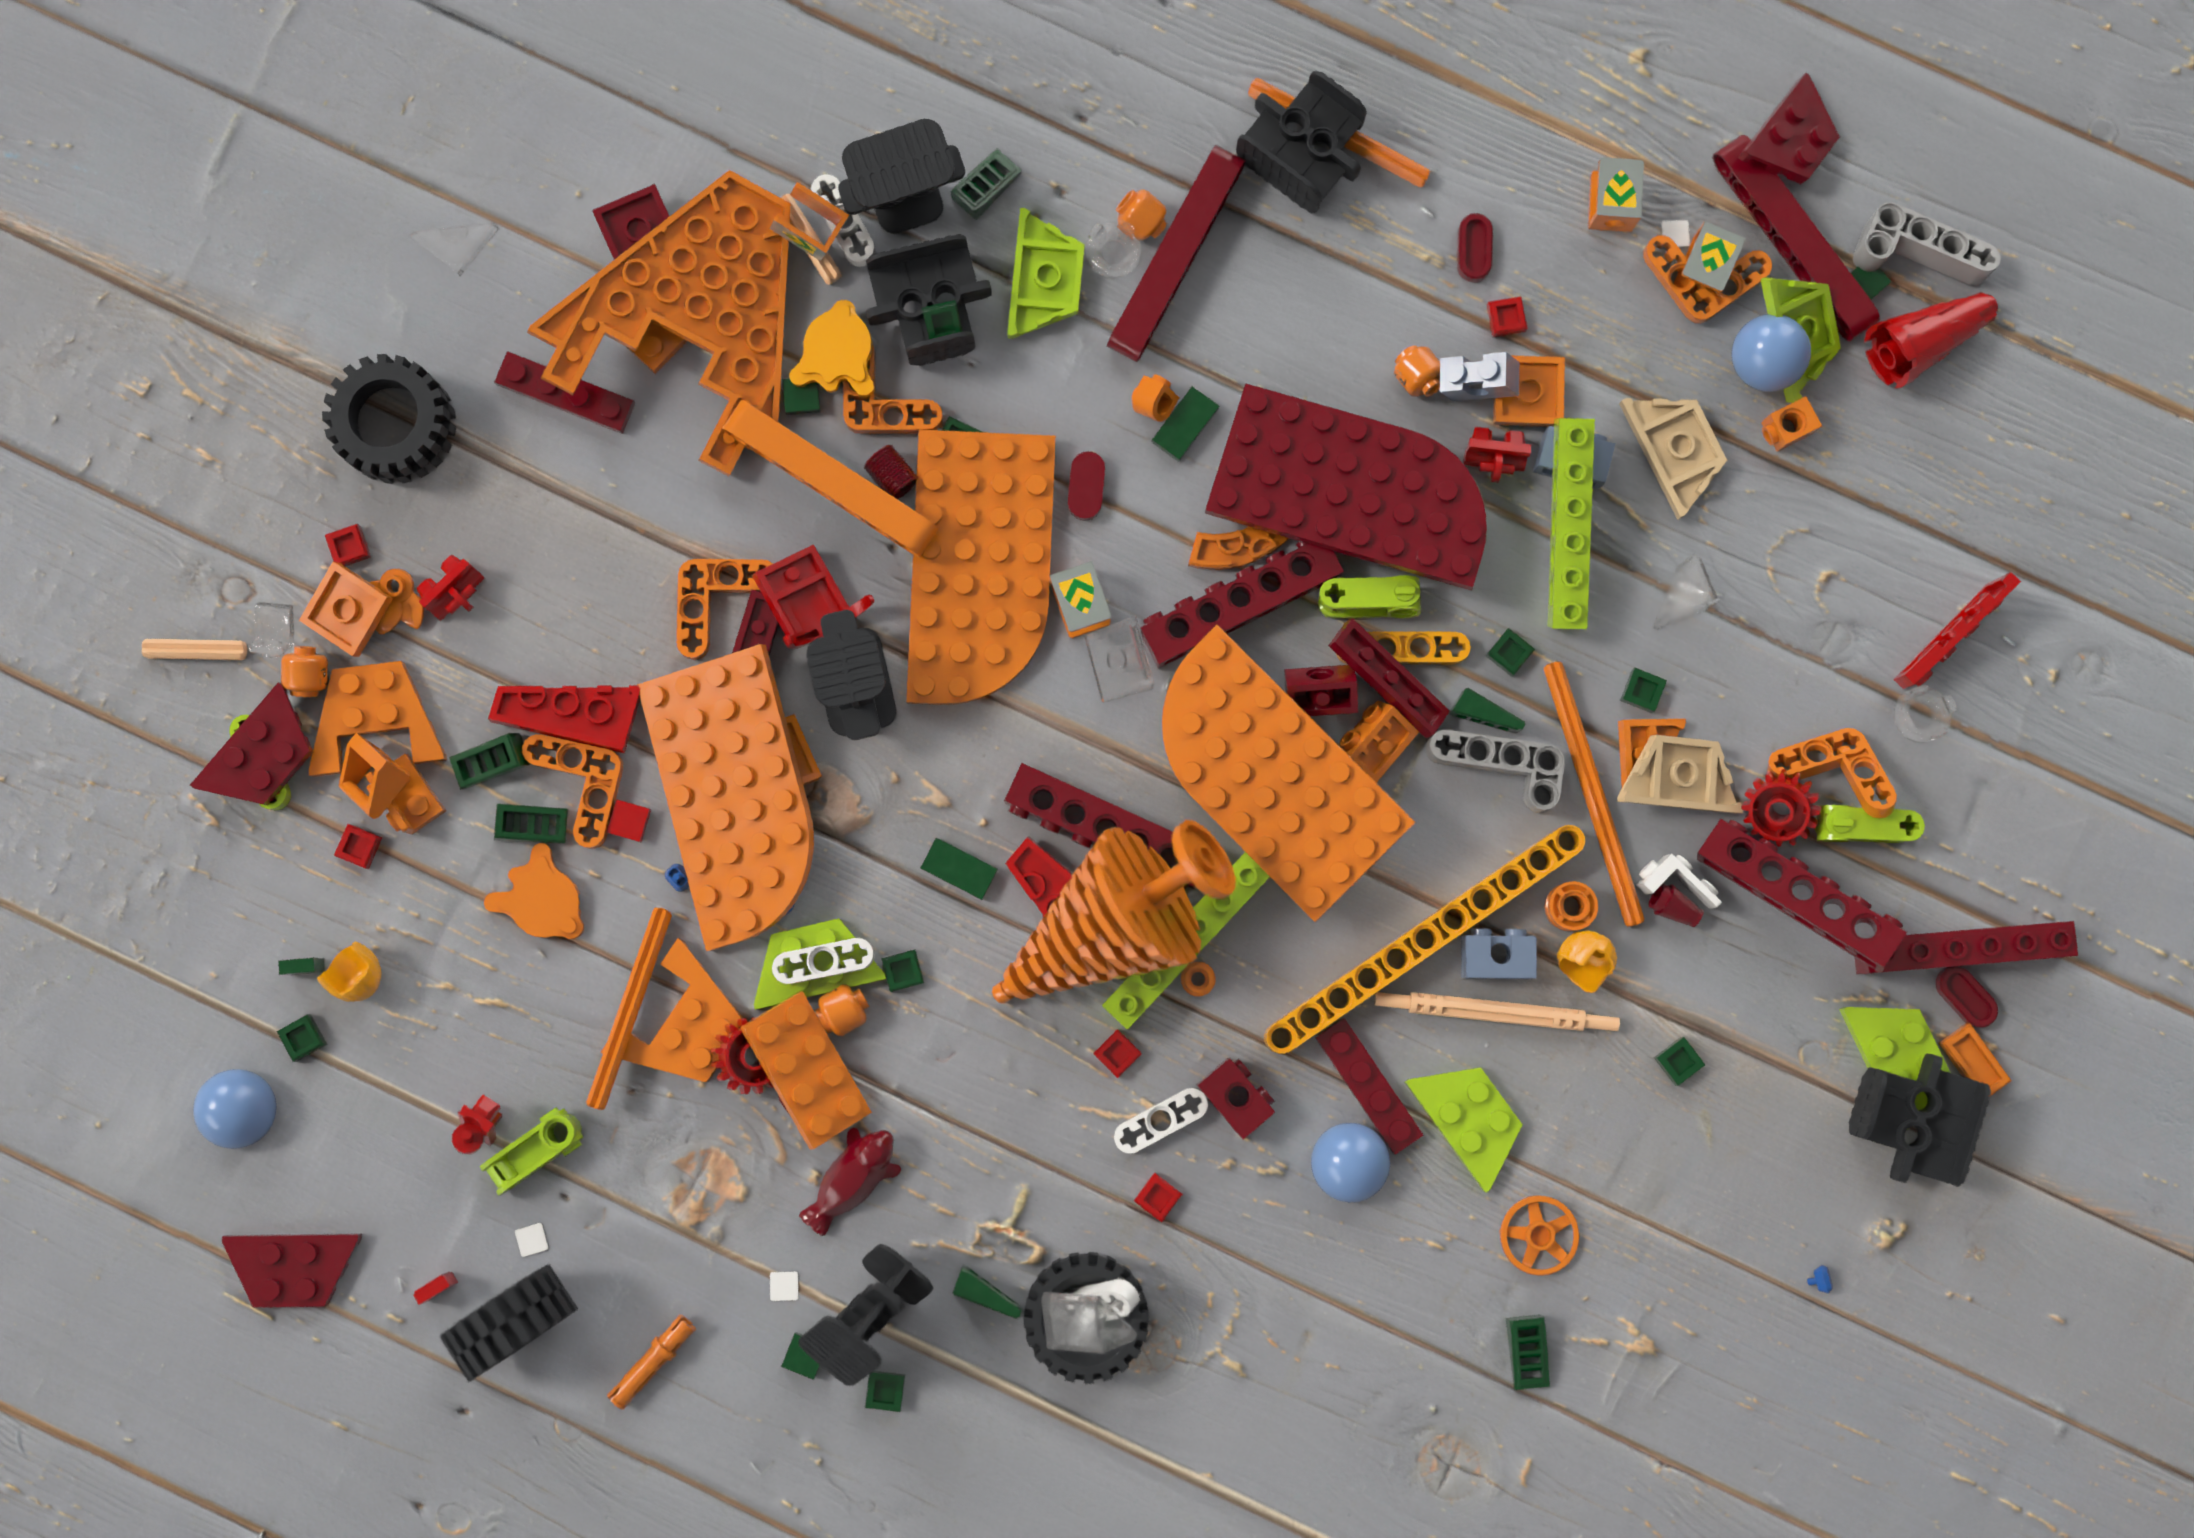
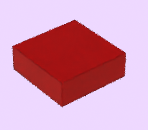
M1522 296L1489 301L1487 303L1492 338L1527 331Z
M354 524L325 535L334 562L341 563L346 567L371 558L359 524Z
M616 799L606 832L642 843L651 809Z
M347 824L334 856L369 869L383 837Z
M1118 1029L1093 1053L1117 1078L1142 1055Z
M1154 1172L1133 1201L1160 1222H1163L1183 1194Z
M447 1272L414 1291L413 1296L417 1303L421 1305L454 1286L458 1281L453 1272Z

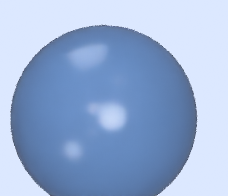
M1765 314L1750 320L1740 329L1732 346V363L1736 373L1747 385L1761 391L1772 392L1790 387L1803 376L1811 358V344L1806 331L1798 322L1785 315L1783 317H1775Z
M242 1069L222 1071L209 1078L199 1089L193 1106L194 1121L199 1132L211 1143L228 1149L247 1147L259 1141L270 1130L276 1115V1099L269 1084L259 1075Z
M1342 1123L1331 1127L1319 1137L1312 1151L1311 1168L1315 1181L1327 1195L1343 1202H1360L1374 1196L1385 1184L1390 1171V1156L1385 1142L1374 1130L1358 1123Z

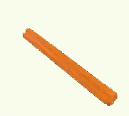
M1255 78L1248 90V95L1255 100L1261 93H1265L1285 109L1295 99L1294 96L1260 78ZM1357 130L1344 146L1418 187H1423L1430 175L1428 168Z
M655 907L652 911L586 1104L591 1108L598 1110L606 1108L672 917L671 912Z

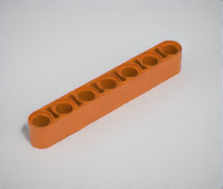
M743 400L740 401L722 428L729 436L916 557H921L939 530L934 523Z

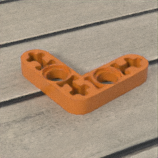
M1665 235L1653 237L1643 251V258L1650 270L1686 318L1694 323H1704L1760 284V279L1767 277L1772 270V261L1765 252L1754 250L1747 253L1736 261L1729 277L1736 284V293L1727 296L1722 292H1717L1692 280H1689L1688 286L1684 288L1676 287L1672 283V273L1683 271L1688 259L1670 237ZM1654 245L1659 249L1662 247L1667 249L1664 255L1665 259L1662 256L1657 258L1653 256L1652 253L1656 249ZM1675 259L1677 263L1672 265L1665 273L1663 268ZM1751 262L1753 264L1761 263L1762 267L1759 273L1755 271L1745 279L1740 275L1748 269ZM1694 286L1697 288V291L1693 294L1694 298L1699 303L1705 301L1708 305L1704 309L1706 314L1702 310L1694 311L1693 307L1696 301L1691 295L1687 299L1683 297Z
M873 344L872 355L868 362V365H870L868 373L875 385V348ZM843 380L844 421L849 430L854 433L916 434L919 433V430H938L943 423L941 407L933 400H875V391L871 396L861 397L850 388L848 381ZM850 398L862 400L864 415L869 416L862 420L861 425H857L855 419L850 418V416H854L857 413L856 401L849 402ZM891 408L901 410L903 413L902 421L897 425L887 424L884 421V414L887 410ZM907 408H913V415H923L925 409H931L932 414L937 415V418H931L930 424H924L923 418H913L914 425H908L909 414Z
M691 559L684 562L678 572L676 643L680 653L691 660L701 659L708 653L710 647L711 593H751V590L761 592L753 578H748L749 585H744L746 577L743 568L749 567V574H754L761 570V568L770 566L773 563L763 559ZM694 567H697L698 571L704 574L703 578L697 579V590L699 592L704 591V595L696 593L685 595V590L692 592L693 584L689 578H686V574L692 573ZM726 567H734L738 570V580L732 585H725L720 581V573ZM690 601H700L704 608L701 616L696 619L688 618L685 615V606ZM684 624L691 626L703 625V629L696 628V638L702 642V646H697L695 652L691 653L690 648L684 646L685 641L691 640V629H684Z
M1845 728L1779 749L1769 757L1767 772L1772 771L1775 778L1779 777L1780 772L1784 769L1783 767H1778V763L1790 766V770H1786L1787 778L1792 779L1798 772L1800 773V780L1840 767L1862 808L1868 815L1874 818H1886L1894 811L1897 799L1896 791L1865 736L1856 729ZM1843 742H1847L1850 746L1855 745V749L1843 746ZM1813 750L1821 751L1825 754L1826 759L1821 762H1814L1807 757V753ZM1859 767H1867L1873 771L1874 775L1871 778L1863 779L1858 777L1854 770ZM1874 787H1876L1875 793L1880 800L1886 799L1885 804L1882 805L1879 801H1873Z
M540 734L528 737L522 746V754L528 763L541 768L586 777L573 828V836L575 841L585 848L595 849L600 847L608 835L606 831L623 773L622 758L617 753L605 748ZM540 741H542L543 747L556 751V744H560L556 753V764H552L555 758L548 755H540L539 760H536V755L531 752L532 746L538 747ZM572 748L578 749L582 754L581 763L574 768L567 767L564 762L565 753ZM590 751L594 752L591 757L594 760L605 761L607 756H610V761L615 764L614 770L610 769L606 775H603V769L590 765V772H585L590 763ZM597 789L604 790L608 796L606 805L600 809L593 808L589 802L591 793ZM586 811L595 815H604L603 821L595 818L594 829L599 831L598 837H592L590 842H586L587 837L582 835L583 828H589L592 818L585 817Z

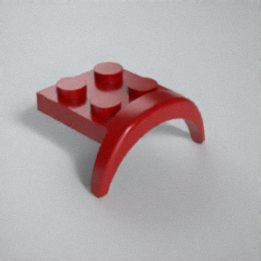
M814 544L755 572L752 576L786 635L783 637V641L789 649L802 648L809 645L815 639L823 637L820 621L824 615L842 610H850L855 615V618H857L874 603L873 596L869 594L853 605L848 606Z

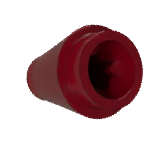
M1662 883L1652 893L1649 900V907L1654 910L1655 915L1691 927L1697 926L1703 917L1704 910L1698 907L1697 904L1673 884L1667 886Z

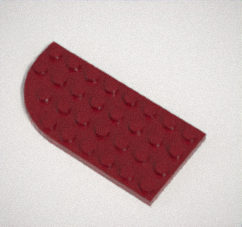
M1245 383L1206 505L1205 514L1472 591L1486 543V512L1480 490L1474 478L1456 455L1436 440L1424 434Z

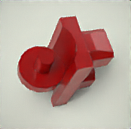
M1475 427L1472 438H1469L1463 464L1479 467V471L1491 472V482L1499 483L1501 473L1513 475L1514 471H1525L1527 459L1531 454V444L1525 443L1524 433L1521 431L1511 430L1505 433L1503 441L1492 440V430L1484 427Z
M450 555L442 563L441 569L446 575L438 583L429 578L425 579L417 587V591L422 598L418 602L440 621L449 613L453 614L461 606L470 612L474 606L468 599L477 591L475 587L485 579L464 558L460 560L454 555Z
M483 1094L472 1109L465 1104L458 1112L461 1125L452 1134V1144L459 1153L464 1155L476 1153L481 1148L483 1140L491 1147L497 1139L495 1126L502 1118V1114L499 1112L501 1109L500 1105Z

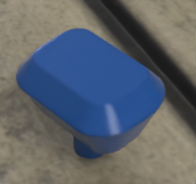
M674 864L665 872L666 880L676 891H685L689 887L684 867L680 864Z
M1821 1265L1814 1270L1815 1277L1808 1278L1807 1283L1809 1286L1817 1284L1820 1292L1830 1293L1833 1285L1829 1269Z

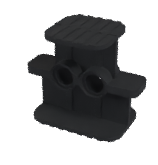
M1319 71L1311 73L1308 83L1287 109L1265 93H1261L1255 101V109L1261 115L1246 134L1240 135L1237 139L1236 155L1246 160L1245 165L1247 168L1253 170L1255 174L1261 176L1263 180L1267 183L1269 182L1275 189H1278L1283 195L1289 197L1291 201L1297 203L1299 207L1307 210L1309 213H1316L1320 203L1342 176L1354 182L1360 174L1361 166L1341 149L1356 130L1362 128L1367 110L1361 103V100L1345 90L1343 86L1337 84L1331 77L1329 78L1325 73ZM1295 122L1302 127V130L1291 132L1286 128V125ZM1318 142L1325 143L1330 150L1321 153L1316 151L1312 145Z
M920 119L848 144L842 154V162L848 179L839 183L838 191L844 209L848 214L855 215L874 208L882 229L888 233L897 234L936 221L943 212V200L938 187L961 180L965 176V166L958 148L954 145H947L941 126L934 120Z
M956 234L945 236L944 238H936L932 241L928 240L923 243L912 244L911 246H903L899 249L895 248L890 251L879 252V254L872 255L866 260L877 306L866 310L869 325H879L898 320L910 365L922 366L928 363L932 364L936 361H944L948 358L952 359L960 355H966L975 349L974 335L965 303L990 297L992 289L989 280H976L966 236ZM943 293L954 295L963 332L929 339L922 307L939 304L937 298ZM910 301H917L922 305L920 310L915 313L906 312L904 306Z
M850 610L826 614L820 621L823 637L812 641L806 653L815 696L821 704L825 705L829 725L836 734L847 736L851 740L876 736L881 728L889 726L894 721L897 713L880 637L870 628H858L855 615Z
M1928 1053L1923 1058L1917 1081L1869 1067L1861 1078L1862 1081L1854 1101V1108H1852V1115L1849 1119V1133L1853 1136L1896 1149L1890 1170V1178L1906 1183L1910 1173L1913 1172L1959 1187L1965 1182L1967 1173H1969L1973 1152L1976 1149V1142L1979 1139V1132L1989 1104V1096L1991 1095L1989 1085L1942 1071L1943 1058ZM1924 1092L1927 1096V1104L1923 1109L1918 1110L1915 1106V1098L1919 1093ZM1915 1126L1918 1133L1917 1138L1913 1143L1908 1144L1905 1140V1132L1909 1127Z
M883 1244L874 1247L862 1259L864 1268L879 1282H876L874 1285L870 1284L861 1294L859 1293L836 1318L831 1316L822 1318L804 1333L798 1342L800 1348L814 1359L819 1366L847 1386H854L876 1370L882 1363L879 1354L866 1342L876 1332H880L905 1306L904 1302L916 1305L933 1290L930 1280L915 1268L911 1262H908L891 1247Z

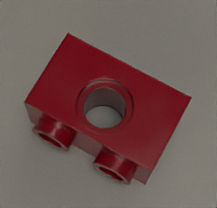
M1349 665L1284 669L1285 692L1309 716L1358 713L1357 678L1355 671Z
M1226 1058L1196 1085L1240 1138L1244 1140L1275 1113L1271 1107L1275 1101L1263 1086L1256 1090L1248 1080L1252 1073L1239 1058L1235 1062L1230 1058ZM1235 1086L1244 1087L1248 1094L1247 1101L1241 1106L1232 1105L1228 1098L1230 1090Z

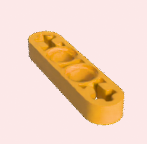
M1367 631L1377 642L1381 639L1392 641L1395 646V652L1392 656L1401 665L1459 664L1467 658L1471 648L1469 639L1464 634L1455 631ZM1423 639L1427 642L1429 653L1425 657L1420 658L1412 654L1410 645L1413 640ZM1434 639H1440L1438 646H1447L1454 639L1458 646L1463 647V650L1459 651L1456 657H1453L1452 652L1449 650H1440L1438 652L1440 658H1435L1436 643ZM1336 654V656L1338 657V659H1339L1341 662L1347 664L1343 659H1341V658Z

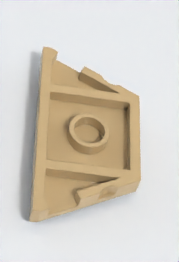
M1625 398L1621 400L1619 405L1677 520L1687 514L1690 507L1727 462V458L1697 400L1680 399L1679 401H1669L1668 399H1653L1652 401L1633 400V398Z
M1651 735L1617 798V802L1732 814L1743 813L1741 809L1742 804L1741 802L1736 803L1730 784L1734 782L1729 769L1724 764V754L1718 741Z

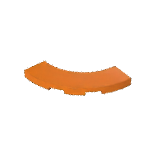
M1249 526L1240 531L1237 530L1223 534H1209L1197 531L1188 566L1209 570L1241 567L1268 556L1289 538Z

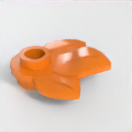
M399 568L390 569L381 576L380 580L369 582L393 598L376 627V631L380 635L391 631L399 624L400 620L412 628H420L424 617V607L418 602L421 598L414 592V581L407 571ZM393 580L399 583V590L397 592L392 589L391 583Z

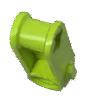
M1411 575L1329 579L1320 588L1318 607L1320 612L1328 618L1391 617L1405 619L1416 617L1421 614L1420 579ZM1335 594L1339 602L1333 603L1330 595Z
M1819 805L1822 807L1820 815L1815 817L1819 822L1814 829L1817 833V841L1902 843L1920 838L1924 832L1925 824L1921 815L1912 810L1894 809L1892 814L1886 818H1874L1868 815L1863 808L1848 805ZM1899 825H1906V830L1900 829Z
M555 1107L539 1118L540 1124L480 1165V1169L487 1171L497 1186L496 1193L498 1196L505 1194L561 1154L566 1157L582 1146L580 1141L584 1137L580 1121L575 1116L568 1114L564 1108L559 1110ZM558 1122L563 1123L568 1129V1135L564 1141L558 1140L554 1135V1127Z

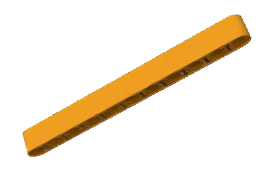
M1565 825L1553 830L1285 1014L1266 1029L1264 1042L1267 1048L1275 1053L1286 1054L1307 1041L1580 853L1585 845L1583 831L1574 825ZM1562 832H1566L1573 837L1574 846L1570 851L1564 850L1559 844V837ZM1534 852H1539L1545 857L1546 865L1543 870H1537L1531 865L1530 857ZM1506 871L1514 873L1517 877L1518 883L1514 890L1506 889L1503 886L1502 876ZM1477 891H1483L1489 897V905L1485 910H1481L1474 905L1473 896ZM1449 910L1456 911L1461 917V923L1457 929H1451L1445 923L1444 917ZM1420 930H1427L1432 935L1433 942L1428 949L1420 948L1417 945L1416 935ZM1392 949L1399 950L1404 956V963L1399 969L1392 968L1387 962V955ZM1363 969L1371 970L1376 977L1375 984L1369 989L1362 987L1358 981L1359 973ZM1336 988L1342 989L1347 995V1002L1340 1009L1331 1005L1329 1000L1330 993ZM1306 1008L1314 1009L1319 1016L1318 1023L1313 1028H1307L1301 1022V1013ZM1280 1027L1286 1029L1290 1035L1288 1045L1283 1048L1276 1047L1272 1042V1033Z

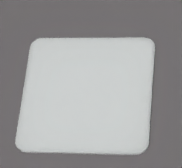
M1687 220L1662 222V235L1670 237L1678 247H1688L1690 245L1689 223Z
M541 1223L515 1230L522 1257L548 1250V1244Z
M770 1273V1299L772 1301L798 1300V1273Z

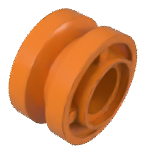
M1570 881L1555 886L1548 893L1545 899L1544 910L1547 919L1554 927L1563 931H1576L1586 928L1594 921L1598 913V900L1589 886L1581 882ZM1567 897H1572L1578 902L1579 910L1575 916L1568 915L1564 910L1563 904Z

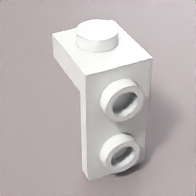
M1673 854L1665 855L1657 863L1652 860L1639 873L1642 879L1636 886L1645 895L1654 893L1673 874L1709 909L1717 908L1722 903L1716 897L1718 894L1717 889L1705 879L1700 881L1691 872L1693 870L1691 864L1680 855L1676 857Z

